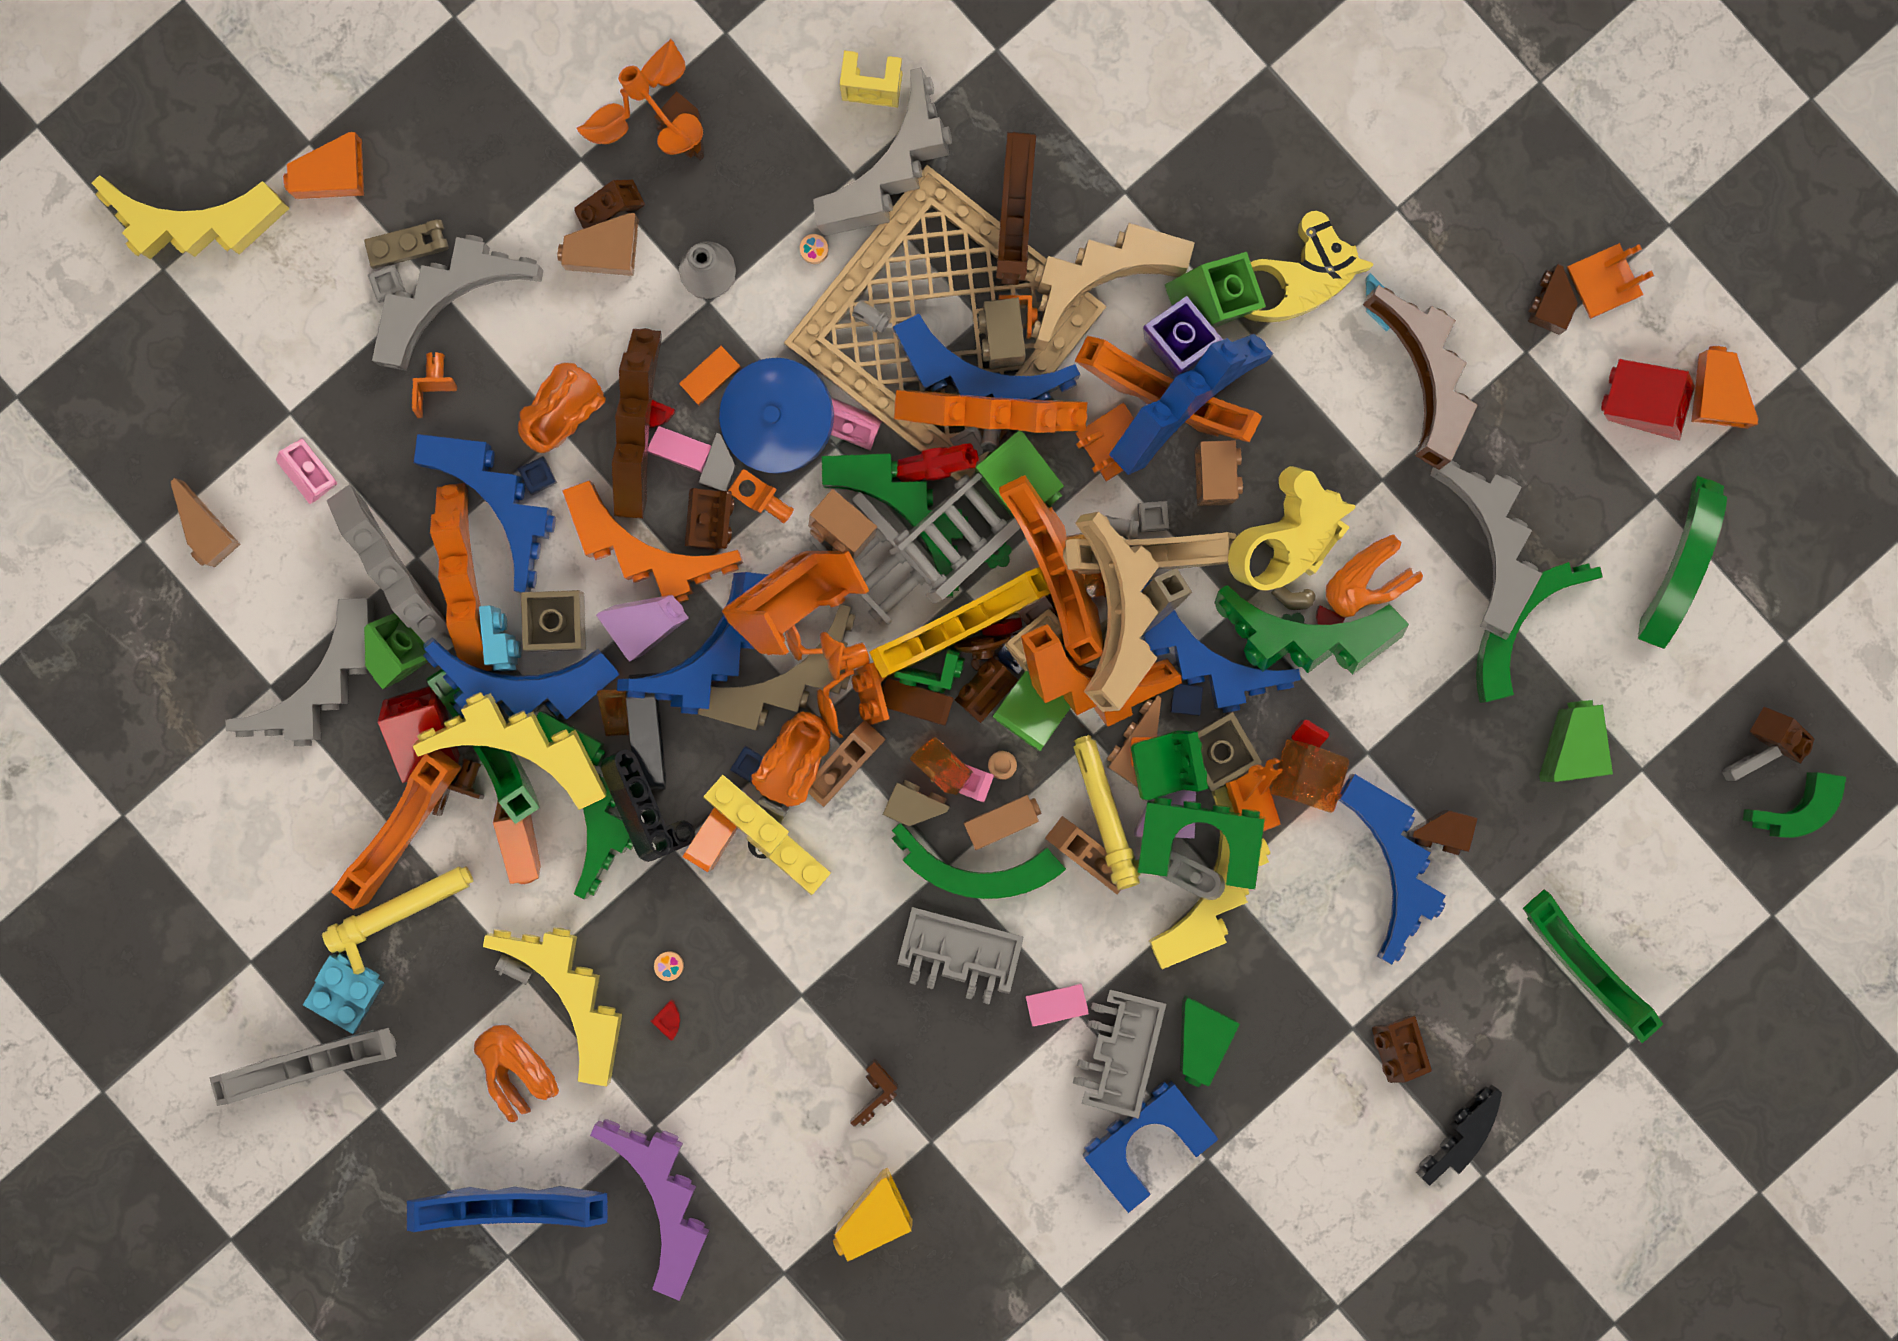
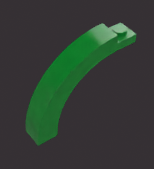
M1698 475L1692 482L1689 509L1681 539L1660 588L1640 619L1637 639L1665 649L1682 623L1702 583L1717 544L1727 504V497L1723 495L1724 485Z
M1568 562L1540 572L1542 575L1507 640L1485 629L1480 643L1476 668L1477 691L1480 703L1514 695L1510 675L1511 653L1516 635L1529 613L1545 598L1563 588L1603 578L1600 566L1591 568L1590 563L1572 567L1574 572L1572 573L1570 563Z
M440 669L427 678V683L450 714L456 717L460 714L453 707L456 704L453 695L460 688L457 687L454 690L443 678L446 673L443 669ZM473 746L493 783L499 804L514 824H517L540 808L531 782L515 753L489 746Z
M899 823L892 830L895 834L892 840L902 851L906 848L910 851L903 858V861L915 873L941 889L965 897L999 899L1017 896L1047 884L1066 870L1051 851L1045 847L1033 858L1013 868L995 872L967 871L937 859L915 839L902 823Z
M1545 889L1542 890L1523 907L1528 916L1527 920L1554 955L1593 998L1640 1043L1646 1041L1663 1025L1655 1010L1625 984L1589 946L1549 892Z

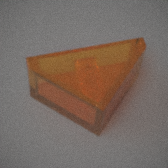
M617 689L598 690L597 696L605 735H629L626 691H617Z

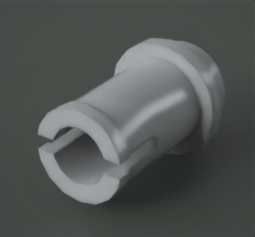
M863 300L857 303L852 313L853 317L873 327L874 332L879 331L883 333L891 319L887 316V312L881 313L864 303Z
M984 429L981 448L987 452H994L998 449L1001 430L1003 429Z
M1105 515L1110 521V525L1120 536L1128 537L1127 540L1137 538L1139 521H1134L1133 517H1131V520Z
M504 954L501 955L495 967V970L499 971L500 976L505 974L522 982L524 985L527 984L534 970L512 959L510 955L506 956Z

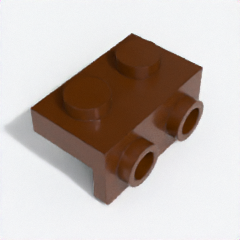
M689 489L685 546L715 550L727 548V544L730 543L732 537V530L729 527L730 515H732L734 510V500L731 498V491Z
M991 657L980 666L974 678L961 688L959 695L954 700L978 722L982 723L1016 684L1018 679L1002 663Z

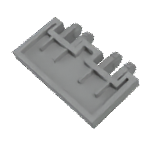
M912 907L897 965L909 967L912 955L916 956L909 982L916 985L920 976L919 970L922 960L932 962L931 973L927 979V988L930 989L934 988L940 963H944L942 977L961 982L966 981L968 970H970L972 973L965 998L971 1000L975 995L978 975L988 977L987 987L983 993V1003L989 1004L996 978H1000L997 991L1006 994L1010 993L1024 937Z
M1109 990L1107 1002L1118 1004L1119 1009L1097 1003H1092L1091 1009L1099 1013L1116 1015L1114 1027L1095 1020H1088L1086 1026L1112 1033V1037L1098 1035L1093 1059L1104 1061L1105 1066L1078 1059L1077 1066H1080L1082 1069L1103 1072L1101 1082L1096 1083L1088 1081L1086 1078L1074 1077L1073 1084L1098 1090V1094L1085 1091L1082 1104L1139 1119L1167 1004Z

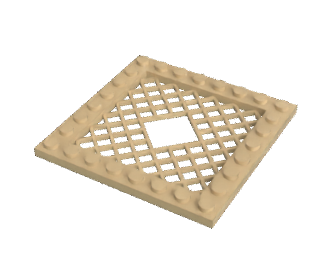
M928 165L922 170V177L918 178L920 189L907 191L893 206V211H889L890 222L879 224L784 342L788 348L919 452L938 447H952L953 444L950 439L959 433L949 434V426H944L945 433H943L933 424L894 419L896 395L884 385L899 383V389L904 390L903 383L919 380L917 376L902 378L901 363L909 361L907 357L900 358L899 341L894 331V338L878 340L877 332L873 331L874 341L857 342L856 327L869 326L864 322H855V317L852 316L854 307L858 303L856 302L857 299L868 287L869 301H864V303L873 308L874 305L890 303L891 319L889 324L892 323L893 327L896 323L903 322L916 315L915 300L970 294L976 350L952 353L959 358L961 356L977 354L978 367L983 369L982 349L979 334L982 333L978 329L977 314L983 308L976 309L975 294L990 292L991 301L996 300V291L1011 290V295H1015V289L1031 288L1032 308H1037L1040 302L1036 301L1035 289H1038L1039 282L1034 280L1039 264L1044 265L1047 260L1028 245L1027 275L1024 280L1027 283L994 287L992 272L997 271V266H992L990 254L998 258L1000 222ZM931 207L934 208V209L937 211V212L927 213V212L931 209ZM941 217L943 232L927 233L925 219ZM946 219L960 230L947 231ZM921 221L923 234L910 235ZM964 235L965 249L949 251L948 236ZM968 236L982 247L969 249ZM943 237L945 252L929 253L927 239ZM923 239L925 254L909 255L907 241ZM903 243L905 256L892 257ZM986 252L987 267L972 269L970 254ZM966 254L967 269L951 271L950 256ZM946 257L947 272L931 273L930 258ZM926 259L927 274L911 276L910 261ZM905 261L907 276L891 278L889 263ZM886 265L887 278L873 280ZM988 272L990 287L974 289L972 274ZM968 274L970 289L954 291L952 276ZM948 277L950 292L933 293L932 278ZM928 279L929 294L913 296L912 281ZM908 281L909 296L893 298L892 283ZM888 283L889 298L873 300L872 285ZM1087 292L1078 298L1060 318L1054 327L1045 351L1035 349L1022 366L996 369L987 368L983 370L994 373L1000 372L1003 375L1005 371L1019 370L1015 376H1035L1055 372L1107 306ZM910 301L912 316L895 318L894 303ZM1020 305V309L1027 308V305ZM850 309L851 323L838 324ZM1022 324V328L1026 329L1027 324ZM852 328L853 343L837 345L836 330ZM831 332L833 345L826 340V338ZM894 343L896 358L880 360L878 345ZM1035 343L1024 344L1025 349L1033 348ZM874 346L876 361L860 362L858 347ZM854 348L855 362L839 349ZM897 363L898 379L882 380L881 365ZM876 366L878 380L861 367ZM919 382L920 391H924ZM977 428L983 437L984 429ZM1009 429L1001 430L1000 440ZM985 452L980 455L976 466L986 459L991 452ZM975 468L951 473V477L956 481L965 474L971 477L975 473Z

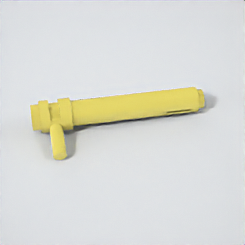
M1090 735L1074 740L1075 746L1073 748L1106 850L1105 860L1107 867H1111L1113 873L1110 875L1112 883L1116 884L1118 890L1140 884L1139 876L1141 874L1138 873L1139 859L1135 860L1133 849L1128 846L1096 741L1092 740Z
M459 866L358 916L352 915L344 919L340 925L335 923L329 926L327 931L322 933L324 943L331 953L346 951L353 973L360 974L365 971L357 945L366 941V937L470 887L469 884L474 882L473 877L466 866L463 868Z

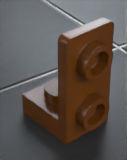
M633 179L612 180L577 205L574 211L582 228L585 229L608 221L620 211L639 210L645 203Z
M876 1059L866 1066V1071L869 1073L866 1075V1078L875 1089L881 1087L883 1091L851 1119L850 1123L853 1127L859 1122L864 1126L875 1116L873 1110L882 1103L883 1106H886L897 1096L894 1091L898 1088V1084Z

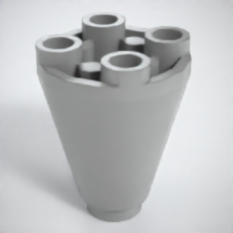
M705 241L696 243L686 250L680 260L679 274L681 282L688 292L700 299H711L721 296L735 283L736 267L734 258L725 247L718 243ZM706 257H707V261H706L705 263H702V264H701V263H698V261L704 262V261L706 260Z

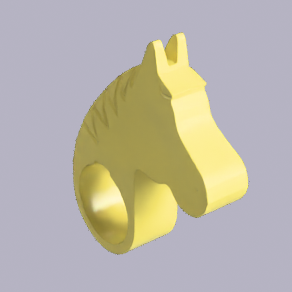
M1289 466L1283 470L1279 476V487L1286 494L1284 500V519L1280 522L1248 528L1235 538L1229 550L1228 565L1231 574L1236 580L1259 590L1276 589L1293 582L1306 572L1321 555L1337 529V522L1355 509V505L1342 501L1340 493L1328 489L1325 491L1316 475L1311 471L1294 466ZM1268 539L1274 547V556L1265 571L1253 578L1250 572L1251 555L1261 542Z

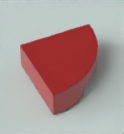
M652 400L649 428L665 424L673 417L676 410Z
M1321 605L1317 607V625H1333L1344 622L1345 617Z
M1021 617L1004 619L983 629V635H1007L1020 630L1023 627Z
M672 999L650 1021L670 1041L675 1038L680 1028V1013Z

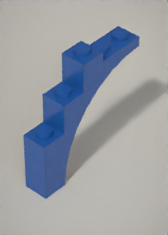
M920 314L893 326V331L924 391L938 392L947 387V381L951 380L958 395L1049 400L1051 398L1050 393L1058 389L1061 392H1065L1077 385L1076 380L1080 377V372L1075 364L1056 372L1035 376H1008L989 372L965 362L949 351L930 332Z
M1255 334L1234 342L1226 338L1211 344L1194 369L1177 375L1160 400L1140 409L1109 455L1128 475L1145 468L1165 442L1200 407L1234 380L1267 362L1273 355V352L1266 346L1264 340Z
M417 434L414 463L421 467L443 471L459 478L475 489L491 506L502 523L511 546L514 563V591L517 593L531 592V588H535L537 582V571H533L534 561L539 559L541 544L537 542V538L549 539V533H553L555 530L556 517L552 515V510L545 507L519 504V500H523L525 494V483H521L522 478L519 476L488 472L489 467H493L495 453L491 450V445L488 443Z
M734 573L727 605L769 574ZM723 614L712 635L697 652L681 664L652 676L618 679L617 691H627V697L645 698V693L655 694L654 699L670 700L671 707H681V713L698 714L699 709H709L711 681L727 682L728 676H738L740 648H755L728 623Z
M1149 580V581L1147 582V584L1144 586V588H1145L1152 580ZM1175 610L1142 635V639L1149 644L1150 650L1155 656L1169 654V648H1174L1178 672L1182 680L1187 679L1188 685L1205 682L1204 676L1208 675L1215 709L1222 708L1223 713L1240 710L1239 704L1247 703L1244 691H1248L1249 696L1266 693L1265 687L1275 685L1277 686V691L1294 688V682L1301 680L1299 669L1265 670L1262 672L1261 669H1253L1233 663L1212 652L1191 634L1179 619Z
M433 637L423 644L426 650L423 656L434 668L439 665L446 673L443 678L454 690L457 687L460 688L453 695L456 702L453 707L463 718L465 717L461 709L467 704L466 699L482 692L483 696L491 693L496 703L502 700L503 702L500 706L509 717L521 711H525L528 714L548 698L549 701L545 703L556 716L561 713L568 719L619 675L617 669L599 649H596L582 660L557 671L540 675L510 676L488 672L467 664L449 653Z
M1350 774L1336 799L1355 812L1370 829L1382 849L1389 868L1392 886V912L1387 935L1377 957L1392 965L1394 961L1398 962L1402 958L1406 950L1404 943L1409 935L1414 936L1421 924L1419 921L1420 916L1431 921L1433 917L1437 918L1445 907L1446 903L1443 900L1446 895L1416 878L1418 873L1422 875L1429 866L1430 860L1427 858L1431 852L1401 835L1403 831L1407 832L1415 820V817L1412 816L1415 809L1358 775Z
M516 1186L498 1190L474 1187L449 1190L447 1194L408 1200L407 1231L419 1232L454 1226L497 1223H542L590 1227L607 1223V1193L564 1186L541 1190Z

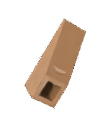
M1155 696L1153 700L1147 699L1139 710L1143 715L1137 724L1133 721L1130 723L1123 734L1126 740L1122 746L1118 747L1116 745L1107 757V760L1110 761L1107 768L1135 787H1138L1134 766L1131 765V738L1157 737L1161 697Z

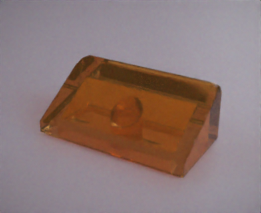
M936 737L931 738L910 757V760L948 794L957 795L973 773Z

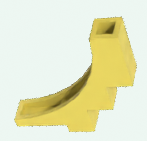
M100 175L92 182L98 190L95 195L107 207L112 205L118 211L115 217L127 227L122 232L129 240L125 243L135 255L139 256L142 254L149 259H152L169 242L182 254L187 251L196 257L214 239L227 252L232 249L240 255L290 209L263 181L245 195L224 205L196 211L157 209L137 202L124 195Z
M482 692L470 696L466 699L467 704L461 709L465 718L462 719L458 715L444 722L446 727L436 732L434 728L420 733L417 735L419 740L413 745L418 757L438 749L461 745L489 746L513 752L531 760L551 774L568 792L578 810L606 797L607 791L576 730L568 733L567 729L562 730L551 736L552 741L549 742L534 712L526 714L525 711H521L509 717L510 722L506 723L491 693L483 696Z
M1225 786L1212 791L1216 805L1231 807L1230 812H1234L1228 796V790ZM1221 831L1218 857L1213 871L1223 877L1225 881L1224 892L1215 900H1207L1201 897L1180 921L1167 931L1149 940L1161 969L1227 943L1224 937L1228 935L1227 928L1223 919L1217 920L1216 915L1248 903L1245 897L1249 895L1248 888L1226 885L1230 848L1225 835ZM1264 838L1262 839L1259 866L1269 863L1267 855H1270V850Z
M556 927L553 928V932L544 933L543 942L539 941V936L523 934L522 938L511 937L510 931L494 929L493 934L485 935L483 947L504 952L526 963L543 976L558 993L570 1014L577 1036L579 1051L578 1082L607 1087L611 1083L622 1014L615 1013L616 1008L608 1006H598V1010L594 1009L600 975L592 974L593 969L586 967H576L575 971L572 970L577 936L570 935L571 930Z

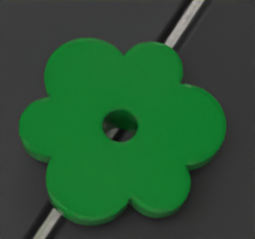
M1006 542L997 549L998 555L993 553L984 561L988 562L989 568L994 569L997 566L1006 567L1010 563L1008 555L1011 554L1012 548L1006 545Z

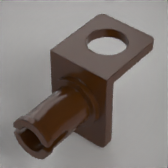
M463 759V765L457 782H453V784L448 786L434 807L432 815L442 816L450 790L473 798L484 799L485 795L477 793L473 789L482 764Z

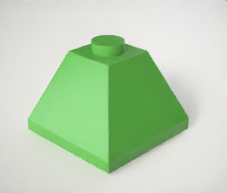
M395 613L369 623L364 627L365 667L382 689L400 682L428 663L423 656L426 653L423 640L411 627L408 628Z

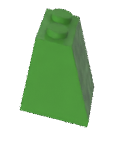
M1247 252L1200 265L1165 284L1172 306L1187 296L1213 328L1266 307Z
M1022 431L1015 433L975 468V474L979 473L982 476L980 481L1012 518L1014 516L1000 496L999 487L1025 475L1043 502L1047 503L1049 507L1062 497L1060 491L1063 490L1064 485Z
M1025 671L992 718L1037 751H1041L1071 707L1063 695L1044 703L1032 686L1029 672Z
M1593 700L1567 703V709H1559L1539 775L1540 782H1559L1612 775L1603 704L1593 705Z

